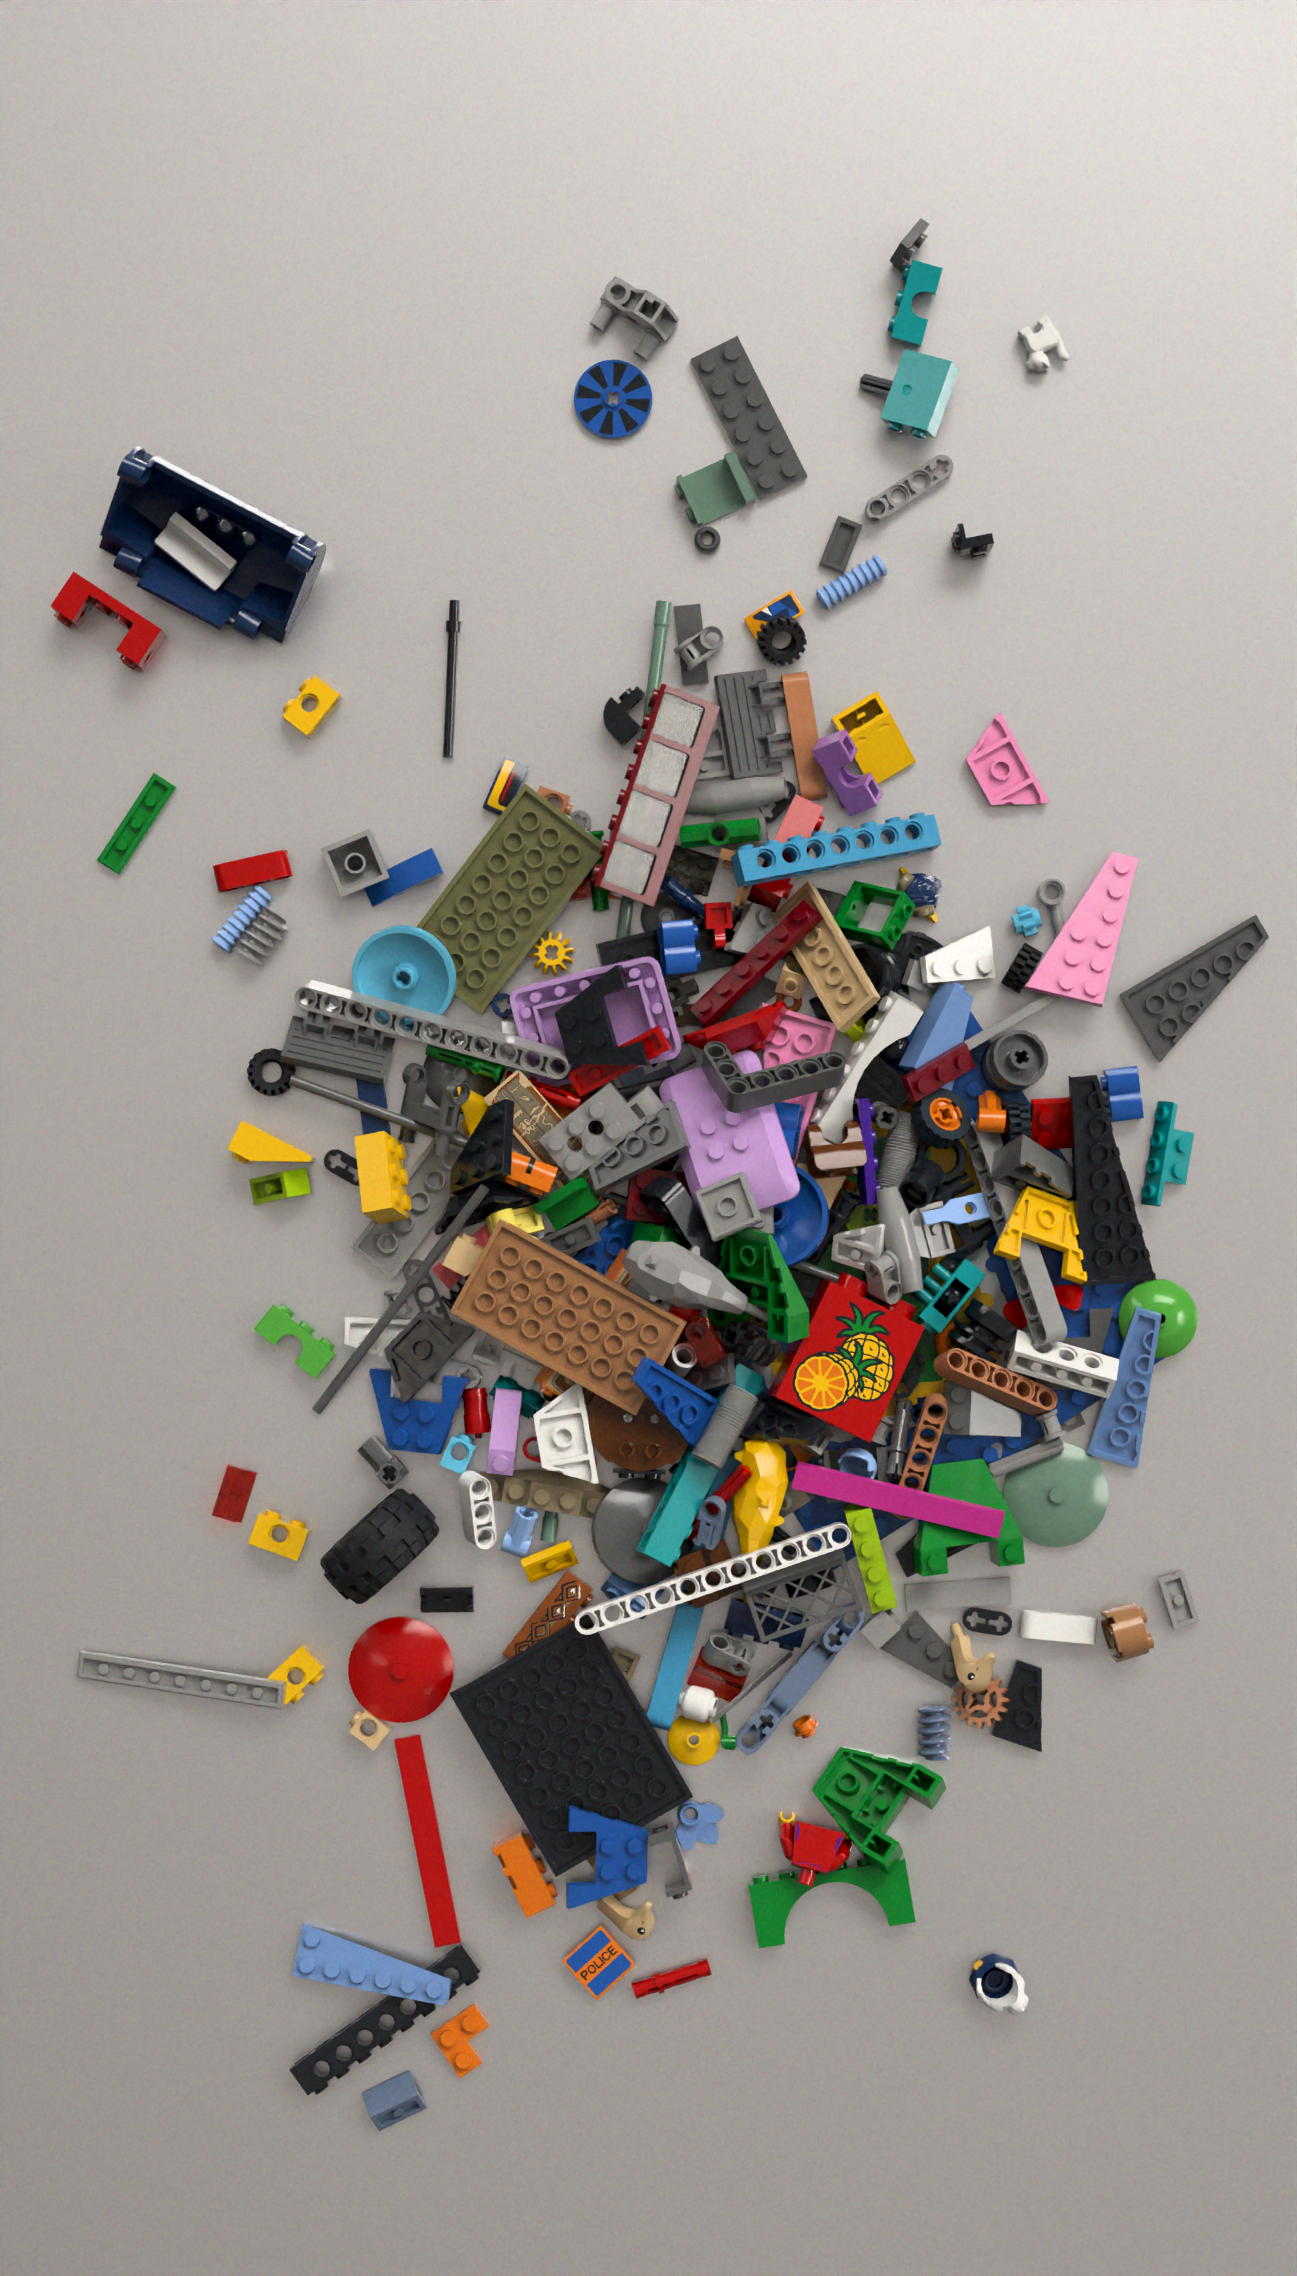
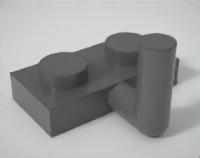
M922 218L900 242L890 259L893 266L902 273L904 272L905 265H910L905 262V259L909 261L928 236L924 232L929 223Z

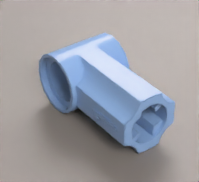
M527 1505L517 1506L510 1529L508 1528L505 1534L501 1551L521 1558L526 1557L533 1537L531 1534L538 1516L534 1508H528Z

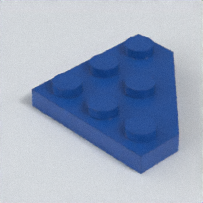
M615 1217L599 1232L601 1241L581 1249L573 1258L605 1275L622 1248L627 1250L630 1246L636 1221Z

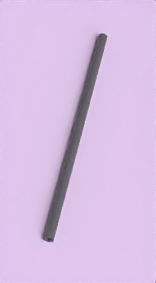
M481 1184L312 1407L316 1413L321 1414L489 1192L486 1186Z

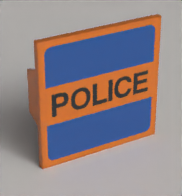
M601 1925L562 1960L565 1966L596 2000L636 1965Z

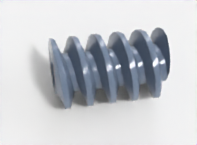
M928 1705L918 1709V1713L925 1715V1718L918 1720L919 1724L925 1726L924 1729L918 1731V1734L925 1736V1739L918 1741L919 1745L925 1747V1750L918 1752V1755L925 1757L926 1760H951L950 1756L944 1754L951 1751V1746L944 1744V1742L951 1740V1736L944 1733L951 1729V1725L944 1723V1721L951 1719V1714L944 1712L951 1708L949 1705Z

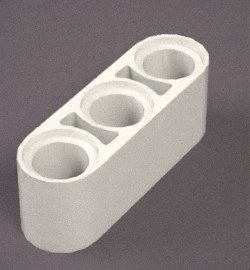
M468 1470L460 1476L458 1482L464 1535L469 1542L485 1550L495 1544L497 1536L491 1484L488 1479L479 1473ZM477 1481L476 1487L472 1489L473 1484ZM480 1506L479 1511L475 1514L476 1509ZM483 1531L482 1535L478 1538L479 1533Z
M1022 1610L1019 1637L1096 1644L1098 1618Z

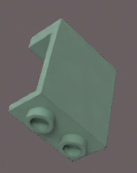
M734 450L725 454L724 459L685 477H682V475L677 476V485H674L679 499H685L689 507L685 509L690 523L696 522L698 528L755 503L756 500Z

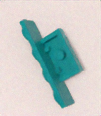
M1158 1101L1154 1128L1150 1139L1149 1157L1146 1163L1145 1181L1142 1188L1141 1204L1161 1206L1165 1181L1186 1185L1194 1133L1174 1129L1178 1106L1175 1102Z

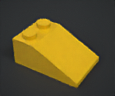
M241 1121L227 1148L232 1151L231 1157L244 1164H247L249 1160L253 1162L314 1163L316 1160L315 1157L244 1121Z

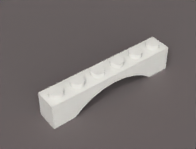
M890 991L888 996L882 998L879 1003L878 1012L874 1018L867 1022L861 1039L852 1046L851 1055L846 1061L842 1084L825 1089L823 1100L818 1108L813 1109L809 1125L818 1124L823 1137L835 1144L842 1143L843 1126L846 1121L853 1120L854 1095L857 1084L866 1067L885 1047L898 1039L910 1035L924 1013L915 1003L893 991Z

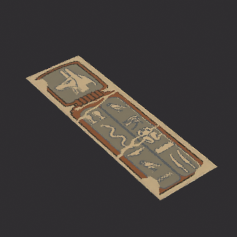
M517 1069L483 1100L488 1106L504 1099L513 1101V1134L536 1160L557 1167V1177L571 1181L538 1141L543 1134L559 1123L562 1118L520 1069ZM574 1136L568 1140V1145L573 1150H580L583 1147V1142L579 1137ZM589 1168L574 1178L584 1177L590 1188L595 1190ZM556 1179L554 1180L560 1188L567 1184ZM614 1186V1187H612V1188H610V1189H608V1190H606V1191H604V1192H602V1193L608 1194V1193L611 1192L616 1186ZM594 1194L598 1202L603 1198L602 1196Z

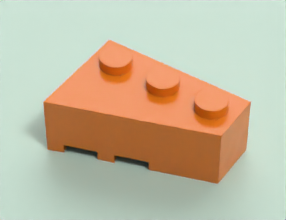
M520 1830L494 1842L492 1851L495 1856H498L503 1867L502 1871L505 1877H508L513 1888L512 1890L526 1918L554 1906L556 1904L555 1897L558 1896V1893L552 1881L547 1883L543 1875L547 1870L542 1859L535 1858L532 1849L536 1847L530 1834L525 1835L523 1830Z

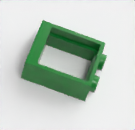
M854 880L834 919L846 939L893 950L916 905L905 892ZM871 902L893 907L880 932L858 927Z

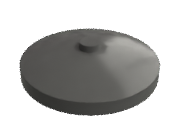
M645 1477L623 1481L612 1487L602 1497L595 1509L591 1527L594 1549L602 1564L612 1574L622 1580L638 1584L655 1583L675 1574L673 1566L677 1565L676 1562L672 1563L670 1567L665 1566L635 1551L668 1486V1483L664 1481L645 1479ZM691 1539L683 1540L679 1548L681 1549L679 1557L692 1551L694 1543Z

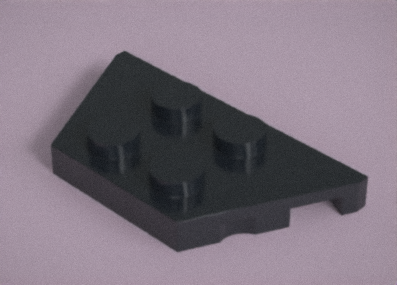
M419 1312L384 1349L387 1361L392 1369L393 1379L400 1393L401 1402L407 1404L475 1333V1330L468 1326Z

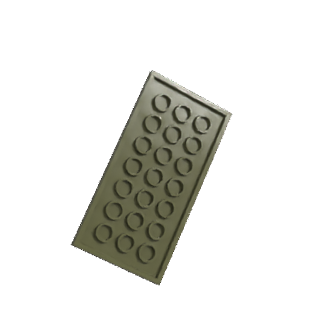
M527 783L521 787L417 925V928L432 934L445 946L456 970L455 995L480 1015H483L494 997L499 994L594 869V866L603 857V855L599 854L603 844L599 839Z

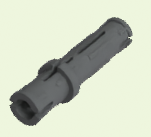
M896 1399L891 1444L887 1447L889 1458L885 1476L891 1478L892 1474H894L893 1479H901L904 1457L908 1454L906 1442L911 1406L913 1404L908 1399L906 1403H904L905 1399Z

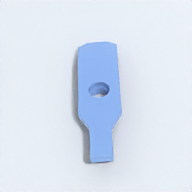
M982 1192L950 1199L940 1209L921 1213L925 1226L942 1222L961 1225L991 1218ZM965 1206H969L972 1209V1214H968L965 1211Z

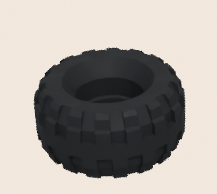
M396 1489L364 1516L321 1558L320 1565L325 1571L324 1576L346 1600L351 1599L356 1604L365 1603L405 1569L437 1537L439 1527L435 1522L436 1517L414 1493L409 1494L404 1489Z

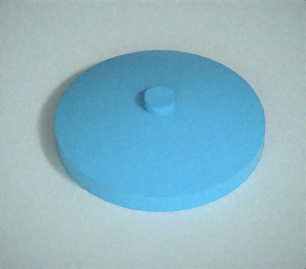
M407 925L384 928L373 934L361 946L354 959L352 982L355 992L442 1015L455 994L456 970L449 952L436 937L420 928ZM379 1011L382 1019L389 1020L386 1012ZM404 1018L407 1026L414 1027L411 1019Z

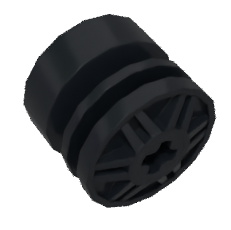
M973 1298L964 1311V1314L972 1322L967 1325L957 1321L955 1325L965 1332L961 1336L951 1330L948 1336L953 1339L958 1348L995 1364L997 1360L990 1356L988 1352L991 1349L1001 1355L1003 1351L995 1342L999 1339L1009 1343L1018 1328Z

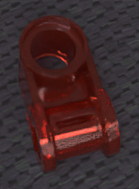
M695 1315L689 1319L686 1337L704 1369L729 1356L722 1340L717 1336L706 1317ZM694 1325L698 1328L703 1327L702 1334L698 1331L693 1332Z

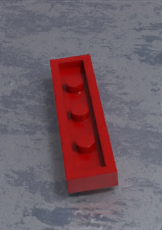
M660 1025L618 1046V1048L644 1041L649 1060L672 1048ZM585 1064L568 1073V1076L579 1097L639 1065Z

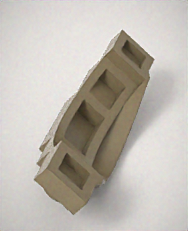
M514 1470L513 1476L480 1471V1475L489 1480L492 1499L495 1501L520 1506L527 1505L528 1508L593 1518L598 1503L610 1490V1488L599 1483L594 1484L554 1471Z

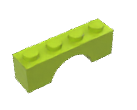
M858 1504L844 1506L846 1522L851 1531L852 1543L872 1614L898 1607L872 1509Z

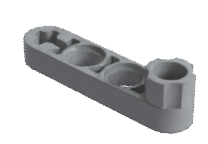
M937 455L879 495L870 498L865 507L866 519L871 523L879 524L946 480L953 471L952 460L946 455ZM939 461L941 464L946 462L948 464L946 473L939 471L934 474L933 477L936 480L933 482L930 474L925 469L929 468V471L932 472L937 468L936 462ZM917 475H923L927 479V486L922 489L915 488L912 479ZM900 489L905 493L906 499L902 503H894L892 501L891 493L894 490ZM883 505L884 509H882L881 515L872 514L871 506L880 507Z

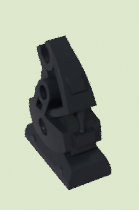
M907 931V933L901 935L893 950H887L897 959L900 965V980H903L909 959L919 960L920 957L931 953L933 949L943 947V945L925 933Z

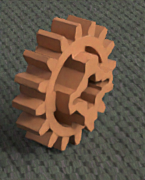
M992 1673L989 1687L982 1691L972 1692L963 1685L961 1688H953L958 1693L957 1697L951 1698V1701L958 1703V1706L953 1708V1711H961L962 1714L959 1720L964 1721L968 1719L967 1726L972 1727L975 1722H977L978 1729H983L984 1722L989 1727H993L992 1720L1001 1721L1002 1718L999 1713L1008 1711L1003 1707L1004 1703L1010 1702V1699L1003 1697V1694L1008 1689L1000 1688L1002 1680L998 1678L993 1681L994 1674ZM965 1693L968 1695V1703L966 1704V1706L964 1705ZM977 1694L982 1696L985 1695V1697L983 1698V1701L985 1702L984 1705H976V1703L978 1702V1699L976 1698ZM995 1694L997 1695L996 1707L993 1705V1696ZM978 1711H983L988 1716L977 1718L973 1715Z

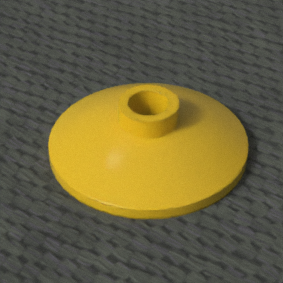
M681 1715L672 1723L668 1732L669 1749L673 1756L684 1764L700 1765L706 1763L714 1757L720 1745L719 1729L715 1723L711 1724L709 1720L701 1723L686 1719ZM692 1735L699 1737V1742L695 1745L689 1742V1737Z

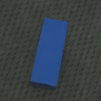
M430 848L387 869L390 878L364 889L372 907L444 873L433 849Z

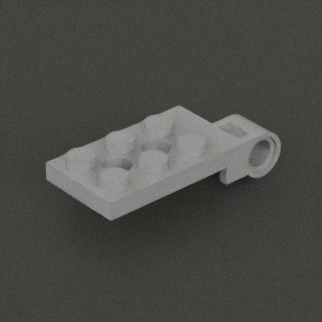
M609 1082L543 1134L538 1141L572 1181L613 1146L623 1141L630 1132L637 1130L646 1123L645 1120L653 1113L656 1115L662 1110L664 1104L648 1085L627 1102L612 1082ZM591 1121H600L604 1127L603 1132L593 1134L589 1130V1123ZM576 1136L582 1140L583 1147L580 1150H573L569 1147L568 1140L571 1137Z

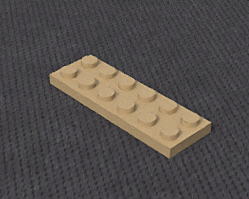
M807 881L772 917L776 924H779L803 900L822 917V920L791 950L838 1031L845 1033L881 998L813 883Z

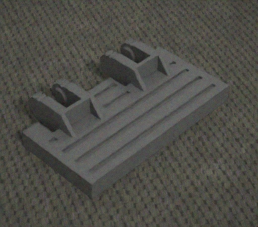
M766 669L714 676L731 780L780 774L783 772L782 762L770 763V759L794 755L793 749L786 748L772 751L771 747L772 742L790 740L791 733L766 736V734L776 732L773 710L762 711L761 708L785 704L784 697L763 699L762 691H774L783 687L782 681L757 684L758 682L768 680Z
M309 1011L304 1027H302L304 1018L292 1017L280 1062L383 1085L395 1044L394 1038L384 1036L382 1045H379L382 1031L374 1029L373 1036L364 1035L367 1027L359 1025L356 1039H353L355 1029L333 1025L331 1034L327 1033L331 1021L329 1016H323L322 1025L315 1024L313 1021L317 1013Z

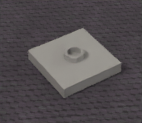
M743 1171L694 1192L714 1242L764 1222L746 1174Z

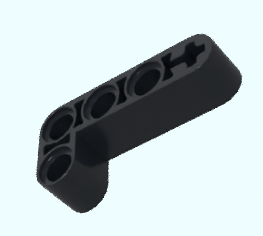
M657 1176L638 1193L640 1200L648 1209L661 1213L682 1247L687 1250L691 1249L694 1245L700 1247V1256L715 1267L721 1264L723 1256L720 1255V1244L718 1241L714 1242L712 1240L704 1218L679 1181L673 1178Z

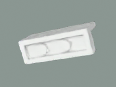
M177 512L170 517L167 527L154 542L155 545L214 592L234 571L237 564L235 559Z

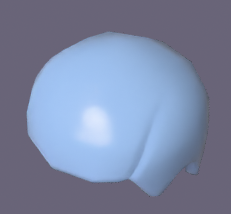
M848 1448L841 1454L838 1460V1471L874 1479L876 1476V1460L873 1455L862 1448Z

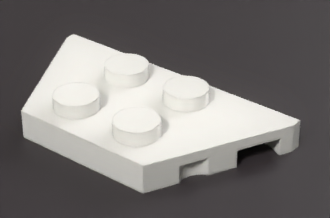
M576 1383L533 1415L542 1468L595 1484L599 1483L584 1393L582 1386Z

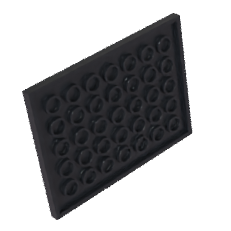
M583 1615L579 1620L583 1628L588 1629L594 1625L589 1615ZM575 1620L450 1692V1696L555 1877L595 1855V1832L568 1831V1806H575L583 1811L595 1812L606 1818L617 1819L643 1827L693 1797L599 1632L589 1635L581 1634L575 1627Z

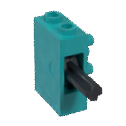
M905 349L893 381L864 374L860 378V388L888 396L880 418L887 424L889 430L901 433L902 430L910 431L912 436L920 439H925L926 436L935 438L960 369L952 361Z
M966 1258L962 1259L952 1273L939 1263H936L932 1268V1272L941 1278L944 1283L941 1285L930 1275H926L923 1279V1284L935 1293L933 1296L925 1289L913 1292L916 1297L926 1304L917 1315L921 1320L918 1324L924 1326L925 1330L931 1334L933 1331L940 1333L986 1276L984 1272Z

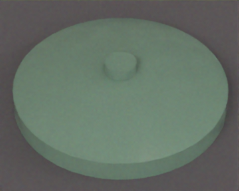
M1062 1442L1064 1445L1062 1452L1008 1472L1003 1484V1499L1020 1533L1032 1542L1048 1547L1069 1546L1088 1537L1101 1523L1108 1505V1484L1099 1463L1082 1448L1066 1442Z

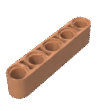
M803 671L781 675L800 796L807 800L827 798L824 771L815 762L812 752L819 738L808 673Z
M953 1348L935 1358L934 1368L941 1377L1029 1415L1038 1416L1056 1407L1057 1396L1051 1388L962 1349Z
M940 1393L929 1394L923 1402L908 1448V1454L904 1460L902 1477L898 1479L896 1485L923 1491L948 1413L947 1400ZM936 1404L940 1405L942 1410L932 1412L929 1410V1407ZM931 1429L934 1431V1434L924 1436L921 1431ZM920 1452L924 1453L926 1458L917 1460L913 1455ZM912 1476L916 1477L918 1482L909 1484L905 1479ZM893 1513L899 1519L906 1520L911 1518Z

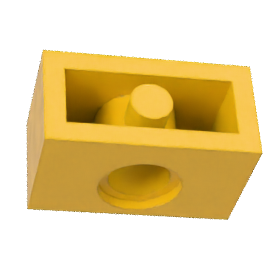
M314 676L312 679L307 678L299 688V691H301L300 695L296 700L291 698L282 710L285 712L282 716L284 720L308 739L341 699V696L317 676ZM308 699H314L317 702V707L312 712L303 710V704Z
M266 1510V1513L260 1512L248 1544L298 1562L310 1530L305 1528L306 1524L295 1519H291L290 1523L281 1520V1514L274 1511ZM276 1527H282L286 1530L287 1538L285 1541L280 1542L274 1538L273 1531Z
M302 1644L267 1679L286 1681L284 1705L289 1701L294 1704L305 1694L301 1689L308 1683L313 1686L324 1676L321 1670L325 1666ZM293 1669L301 1671L303 1674L302 1682L293 1683L289 1678V1672Z

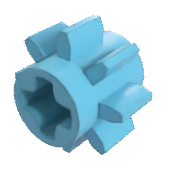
M1029 904L1017 907V914L1011 915L1016 933H1024L1025 938L1037 934V928L1042 926L1037 908L1030 909Z

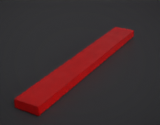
M416 1734L396 1738L394 1743L434 1946L436 1948L461 1943L421 1735Z

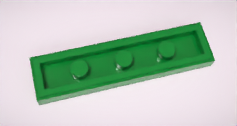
M153 773L97 861L120 875L177 787Z

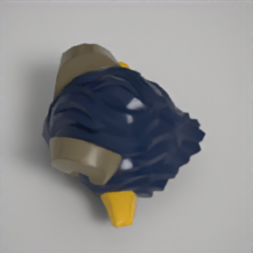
M900 867L901 879L897 884L896 890L905 892L916 905L912 916L926 917L933 923H937L935 909L940 900L941 880L937 879L936 876L932 877L924 873L910 874L905 868Z

